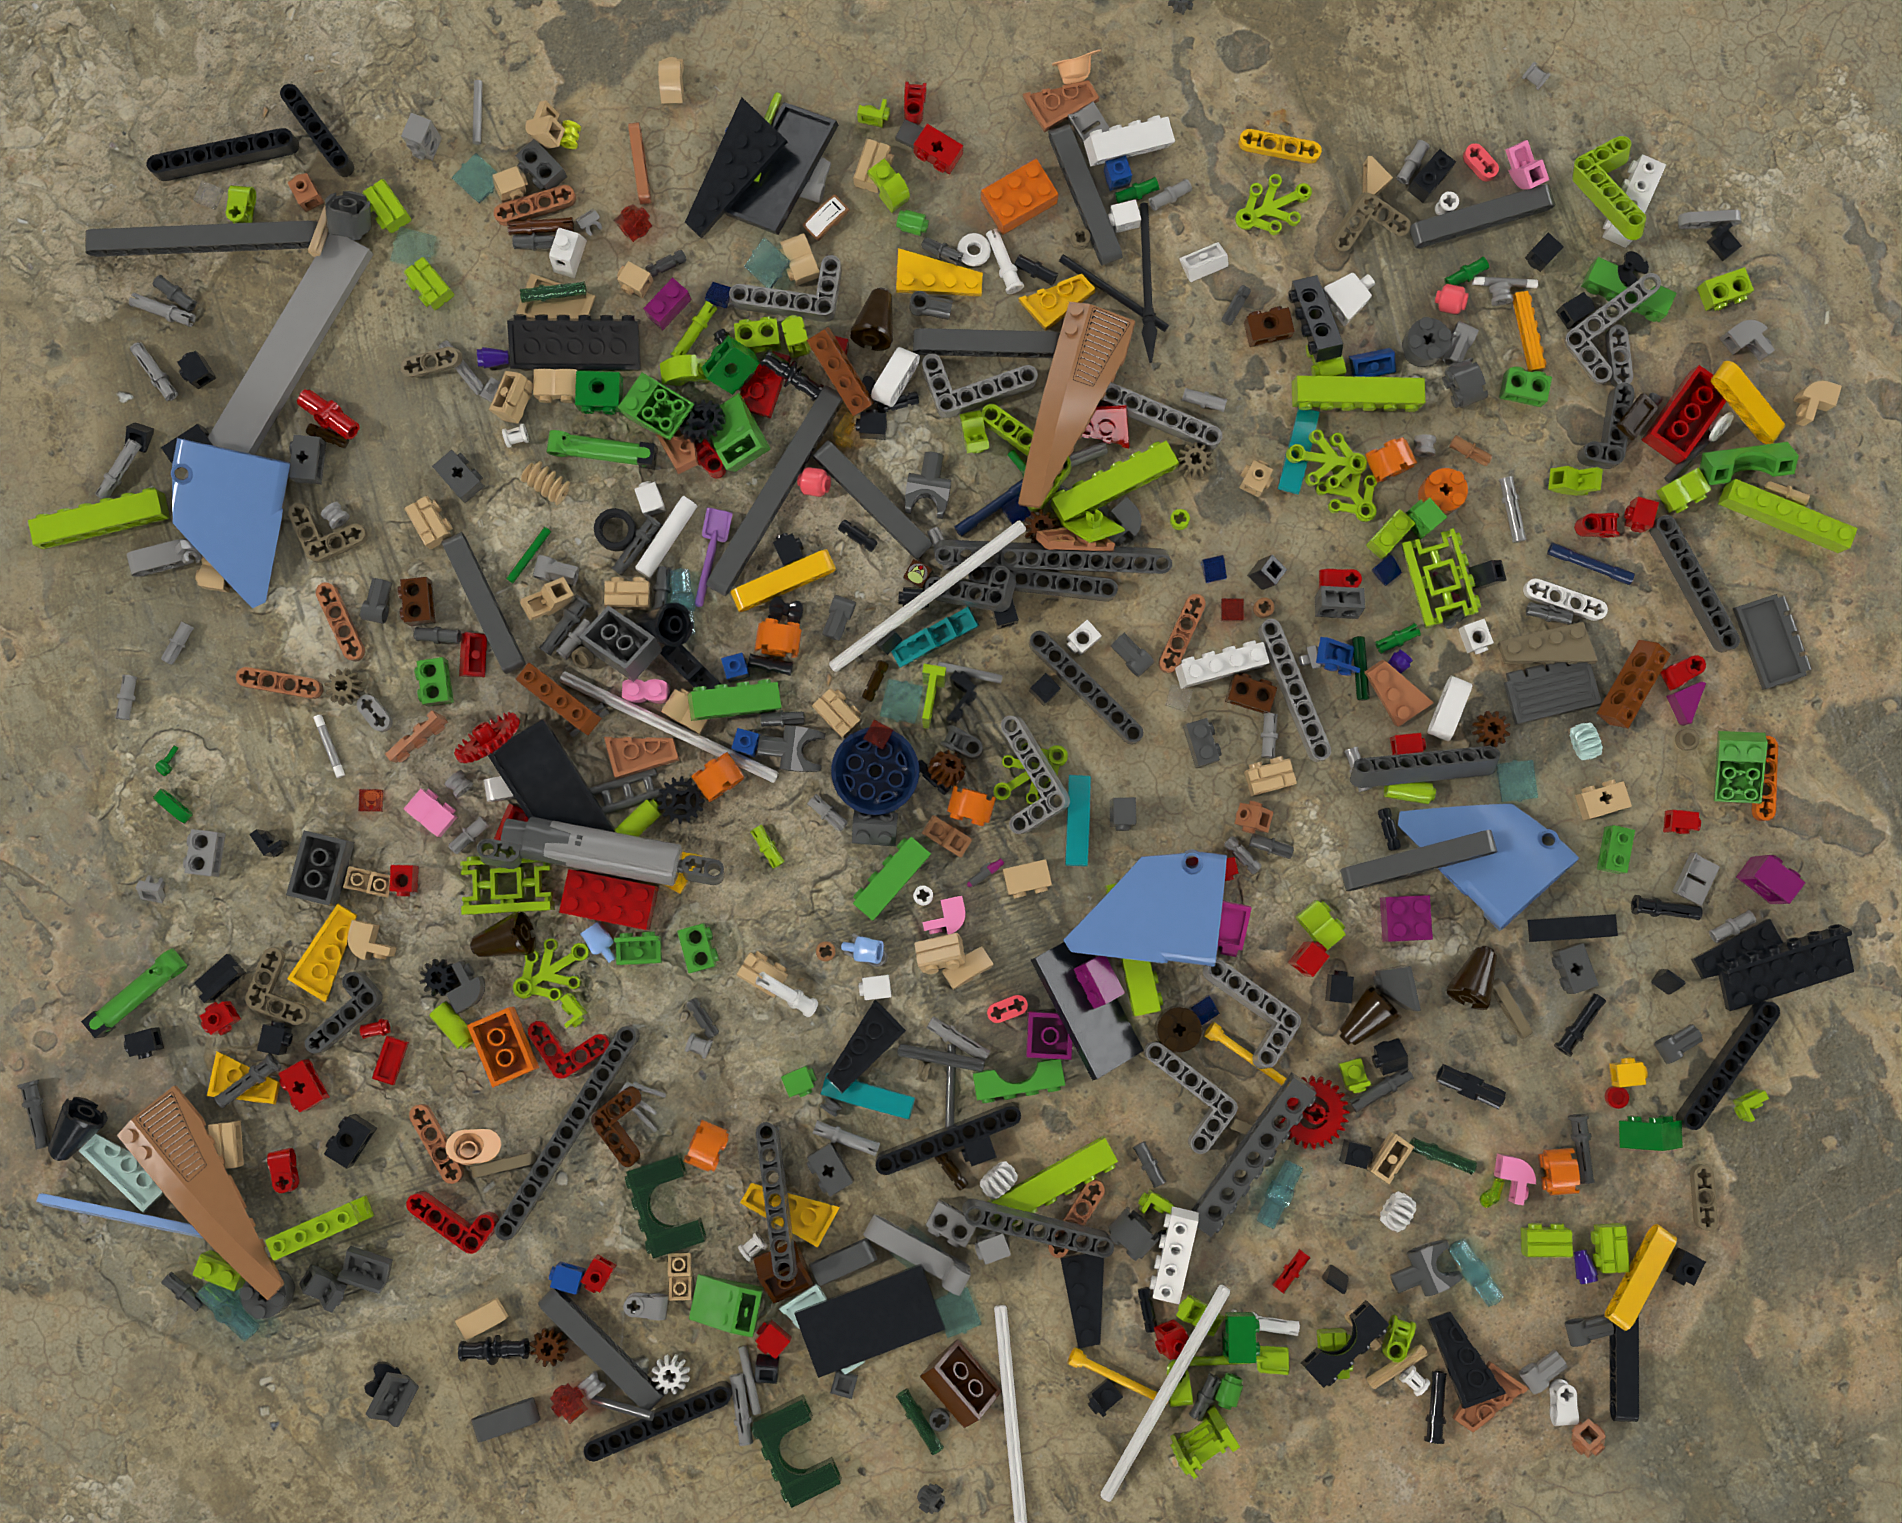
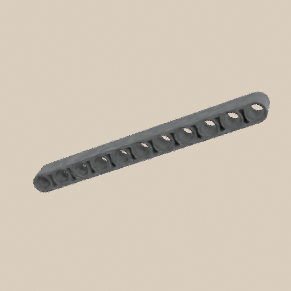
M283 221L88 229L85 231V253L95 257L308 249L318 222Z
M827 385L822 389L708 578L706 586L725 597L731 591L796 483L799 474L802 473L840 410L844 401L836 390Z
M940 540L934 546L935 559L942 565L958 566L990 541ZM1010 542L979 566L1163 574L1172 568V560L1168 552L1161 548L1114 546V551L1049 550L1044 548L1041 543ZM941 549H948L950 551L946 556L938 553ZM963 550L971 551V554L967 557L960 555ZM1009 551L1015 553L1012 558L1004 557L1005 553ZM1030 552L1037 554L1033 559H1027L1026 555ZM1052 553L1058 554L1055 560H1049L1048 556ZM1073 554L1080 555L1076 561L1069 560ZM1095 555L1102 556L1097 562L1091 561V558ZM1116 556L1123 557V559L1120 562H1113V559ZM1144 557L1142 563H1134L1136 558ZM1159 558H1166L1163 564H1156Z
M624 1026L614 1036L497 1223L495 1234L500 1240H509L520 1231L638 1042L640 1033L635 1026ZM625 1030H630L633 1033L631 1042L624 1040L623 1033ZM613 1049H618L621 1052V1059L619 1061L612 1059L611 1052ZM601 1068L608 1070L609 1078L607 1080L600 1078L599 1071ZM590 1087L597 1091L595 1099H591L587 1095ZM577 1107L584 1109V1118L576 1116L575 1110ZM565 1126L572 1128L573 1135L571 1138L564 1135L563 1129ZM553 1145L560 1148L561 1154L559 1157L552 1154L551 1148ZM540 1165L548 1167L549 1173L547 1176L540 1174ZM529 1184L536 1187V1195L528 1193L527 1187ZM516 1204H521L524 1207L523 1215L515 1211ZM504 1223L511 1225V1234H507L504 1232Z

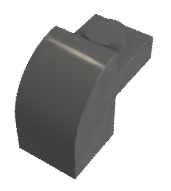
M1126 497L1109 514L1115 523L1125 528L1124 532L1108 537L1117 547L1127 539L1126 534L1133 541L1140 530L1142 522L1138 508Z
M459 961L451 965L461 986L446 993L456 1013H462L476 1005L482 999L485 992L484 977L477 976L474 978L473 975L475 973L469 963L466 964L465 961Z
M312 1264L299 1283L303 1294L319 1299L324 1310L331 1313L336 1306L341 1304L347 1287L346 1283L337 1280L338 1276Z

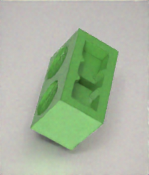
M1522 367L1509 368L1503 375L1499 398L1542 407L1548 401L1552 377L1546 376V373L1541 371L1528 372ZM1511 379L1516 380L1519 383V387H1515ZM1533 384L1539 386L1540 392L1533 389Z
M1431 498L1425 502L1422 499L1419 500L1406 512L1415 522L1411 530L1419 540L1447 518Z
M439 657L416 661L417 667H415L414 672L416 680H419L420 689L417 690L419 701L427 707L454 703L448 660ZM435 666V674L428 677V669ZM434 688H438V696L436 698H431V690Z
M1615 825L1604 827L1597 870L1615 874L1628 872L1635 835L1634 829Z
M706 923L677 930L688 973L717 966L716 961H719L716 948L712 949L710 940L713 939V934L710 926L706 927ZM694 931H699L702 935L701 941L697 944L691 940V934ZM700 952H704L708 957L704 965L697 962V955Z

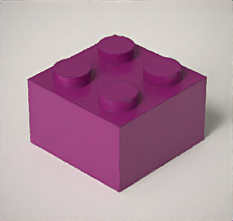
M1775 855L1750 857L1736 876L1737 879L1769 904H1790L1806 883L1800 879L1801 875L1798 872L1786 868L1782 865L1783 861Z
M1430 895L1380 898L1382 942L1433 940Z
M1028 1011L1026 1057L1072 1060V1040L1058 1013Z

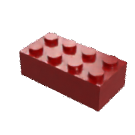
M1700 365L1688 373L1641 439L1676 465L1688 457L1727 402L1711 383L1714 375Z
M568 869L559 913L650 930L659 887Z

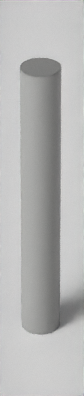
M474 80L473 144L475 145L481 144L483 87L481 80Z
M944 662L938 663V666L946 667V672L954 673L955 670L958 673L964 671L972 678L1000 684L1003 675Z
M742 1345L738 1347L752 1415H757L761 1413L748 1348L747 1345Z

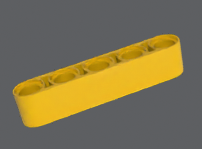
M1724 361L1712 377L1711 383L1760 442L1774 444L1785 428V423L1741 368L1734 362Z
M824 549L731 590L730 593L738 611L744 612L768 602L776 596L784 595L836 571V567L829 551Z
M1654 1224L1646 1233L1630 1263V1272L1625 1273L1606 1308L1605 1317L1624 1331L1633 1326L1676 1245L1677 1237L1660 1225Z

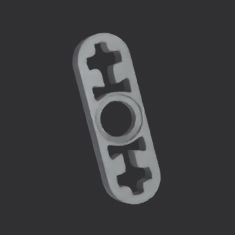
M1740 210L1687 212L1678 216L1679 229L1717 228L1721 224L1725 227L1730 222L1733 226H1736L1742 222Z
M1615 325L1605 335L1608 364L1612 369L1610 381L1614 387L1620 383L1630 384L1633 380L1628 331L1622 325ZM1615 332L1617 335H1621L1618 341L1616 337L1612 336ZM1619 351L1623 353V362H1618L1615 360V352ZM1621 374L1626 379L1622 382L1620 378H1617L1618 375Z

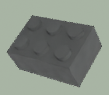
M609 605L579 636L584 646L592 654L632 682L662 652V648L653 635Z
M304 830L286 895L328 906H336L340 899L355 842Z

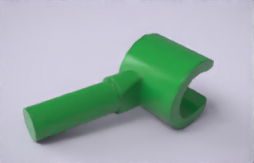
M175 745L164 760L158 761L155 765L156 770L163 776H167L172 771V767L168 763L179 749Z

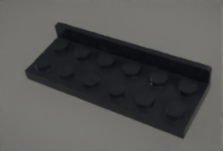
M525 314L513 315V318L507 320L510 369L640 370V319H635V315H622V319H613V315H600V319H592L591 315H578V319L570 318V315H557V318H548L546 314L535 315V318H527Z
M1834 924L1826 930L1812 931L1807 933V936L1789 938L1781 944H1770L1765 949L1759 951H1748L1743 956L1724 959V962L1716 964L1725 1008L1733 1011L1853 973L1854 967L1847 936L1852 935V930L1840 924Z

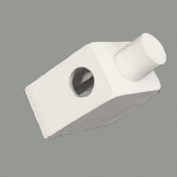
M558 228L549 254L554 273L575 278L587 242L580 234Z
M1351 273L1323 288L1330 310L1343 326H1346L1372 297L1368 290L1375 285V282L1370 275L1367 274L1362 279H1359L1355 273Z

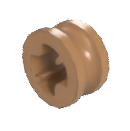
M1260 598L1253 606L1254 614L1259 618L1269 617L1274 611V603L1269 598ZM1263 603L1267 604L1266 607L1269 606V610L1265 611V613L1260 612L1262 609L1258 608Z
M822 942L816 948V955L821 961H830L835 956V947L830 942ZM828 945L831 947L829 951H832V955H827L823 958L820 956L822 952H819L821 947L825 948Z

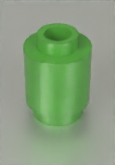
M900 210L896 227L900 228L903 232L921 236L922 232H927L929 220H926L925 214L910 210Z
M1225 1373V1377L1221 1378L1222 1382L1219 1385L1215 1399L1219 1401L1218 1405L1220 1407L1231 1410L1232 1407H1237L1243 1389V1379L1234 1374Z

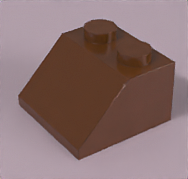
M795 1241L797 1274L791 1281L780 1280L774 1275L771 1251L753 1258L758 1279L773 1304L815 1285L803 1254ZM787 1244L777 1248L778 1252H785ZM784 1264L781 1267L780 1273L782 1276H787L790 1273L789 1264Z

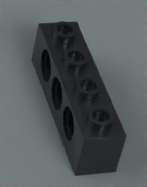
M1315 275L1292 281L1288 296L1290 303L1295 305L1296 319L1301 321L1302 335L1304 338L1307 337L1309 354L1314 356L1316 363L1341 357L1343 341L1318 276Z

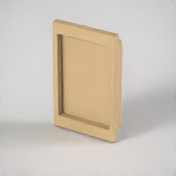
M531 274L516 314H525L527 318H535V315L546 314L548 318H557V315H570V318L578 319V315L590 314L596 296Z

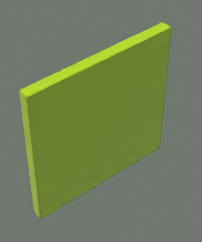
M1095 509L1094 514L1087 512L1085 517L1063 523V527L1089 543L1125 531V528L1105 517L1097 509Z

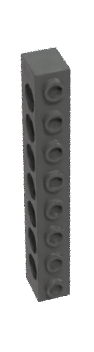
M1291 1072L1191 1209V1211L1199 1212L1197 1228L1210 1237L1222 1229L1225 1223L1223 1220L1228 1214L1231 1215L1236 1210L1237 1201L1240 1197L1247 1195L1253 1179H1258L1261 1176L1264 1164L1267 1160L1271 1161L1277 1152L1276 1148L1280 1142L1283 1144L1288 1139L1291 1127L1301 1121L1303 1117L1302 1112L1306 1107H1311L1315 1102L1316 1091L1313 1086ZM1295 1097L1299 1099L1296 1105H1287V1101L1290 1098ZM1277 1116L1285 1117L1283 1123H1274V1119ZM1264 1134L1272 1135L1270 1141H1261V1137ZM1251 1152L1259 1153L1257 1159L1251 1160L1247 1157ZM1238 1170L1246 1171V1174L1241 1178L1234 1175ZM1225 1188L1233 1189L1230 1195H1223L1221 1193ZM1211 1206L1220 1207V1210L1216 1213L1208 1211Z

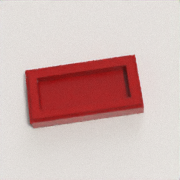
M389 1035L386 1036L372 1079L395 1085L409 1042Z

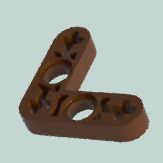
M629 1086L591 1116V1124L617 1160L625 1167L633 1166L639 1161L641 1156L637 1146L618 1122L620 1118L641 1102V1093L633 1086ZM630 1095L632 1099L626 1103L624 1099ZM612 1104L619 1107L620 1114L613 1110ZM612 1133L618 1135L619 1142L613 1140Z

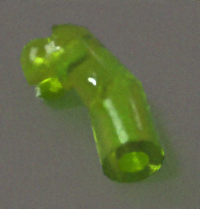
M1495 1177L1492 1187L1481 1194L1479 1201L1483 1207L1490 1208L1500 1200L1505 1185L1504 1179Z

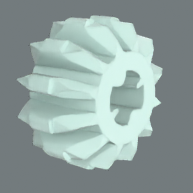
M1581 723L1570 729L1569 736L1573 749L1581 760L1593 759L1602 754L1603 746L1601 739L1592 723Z

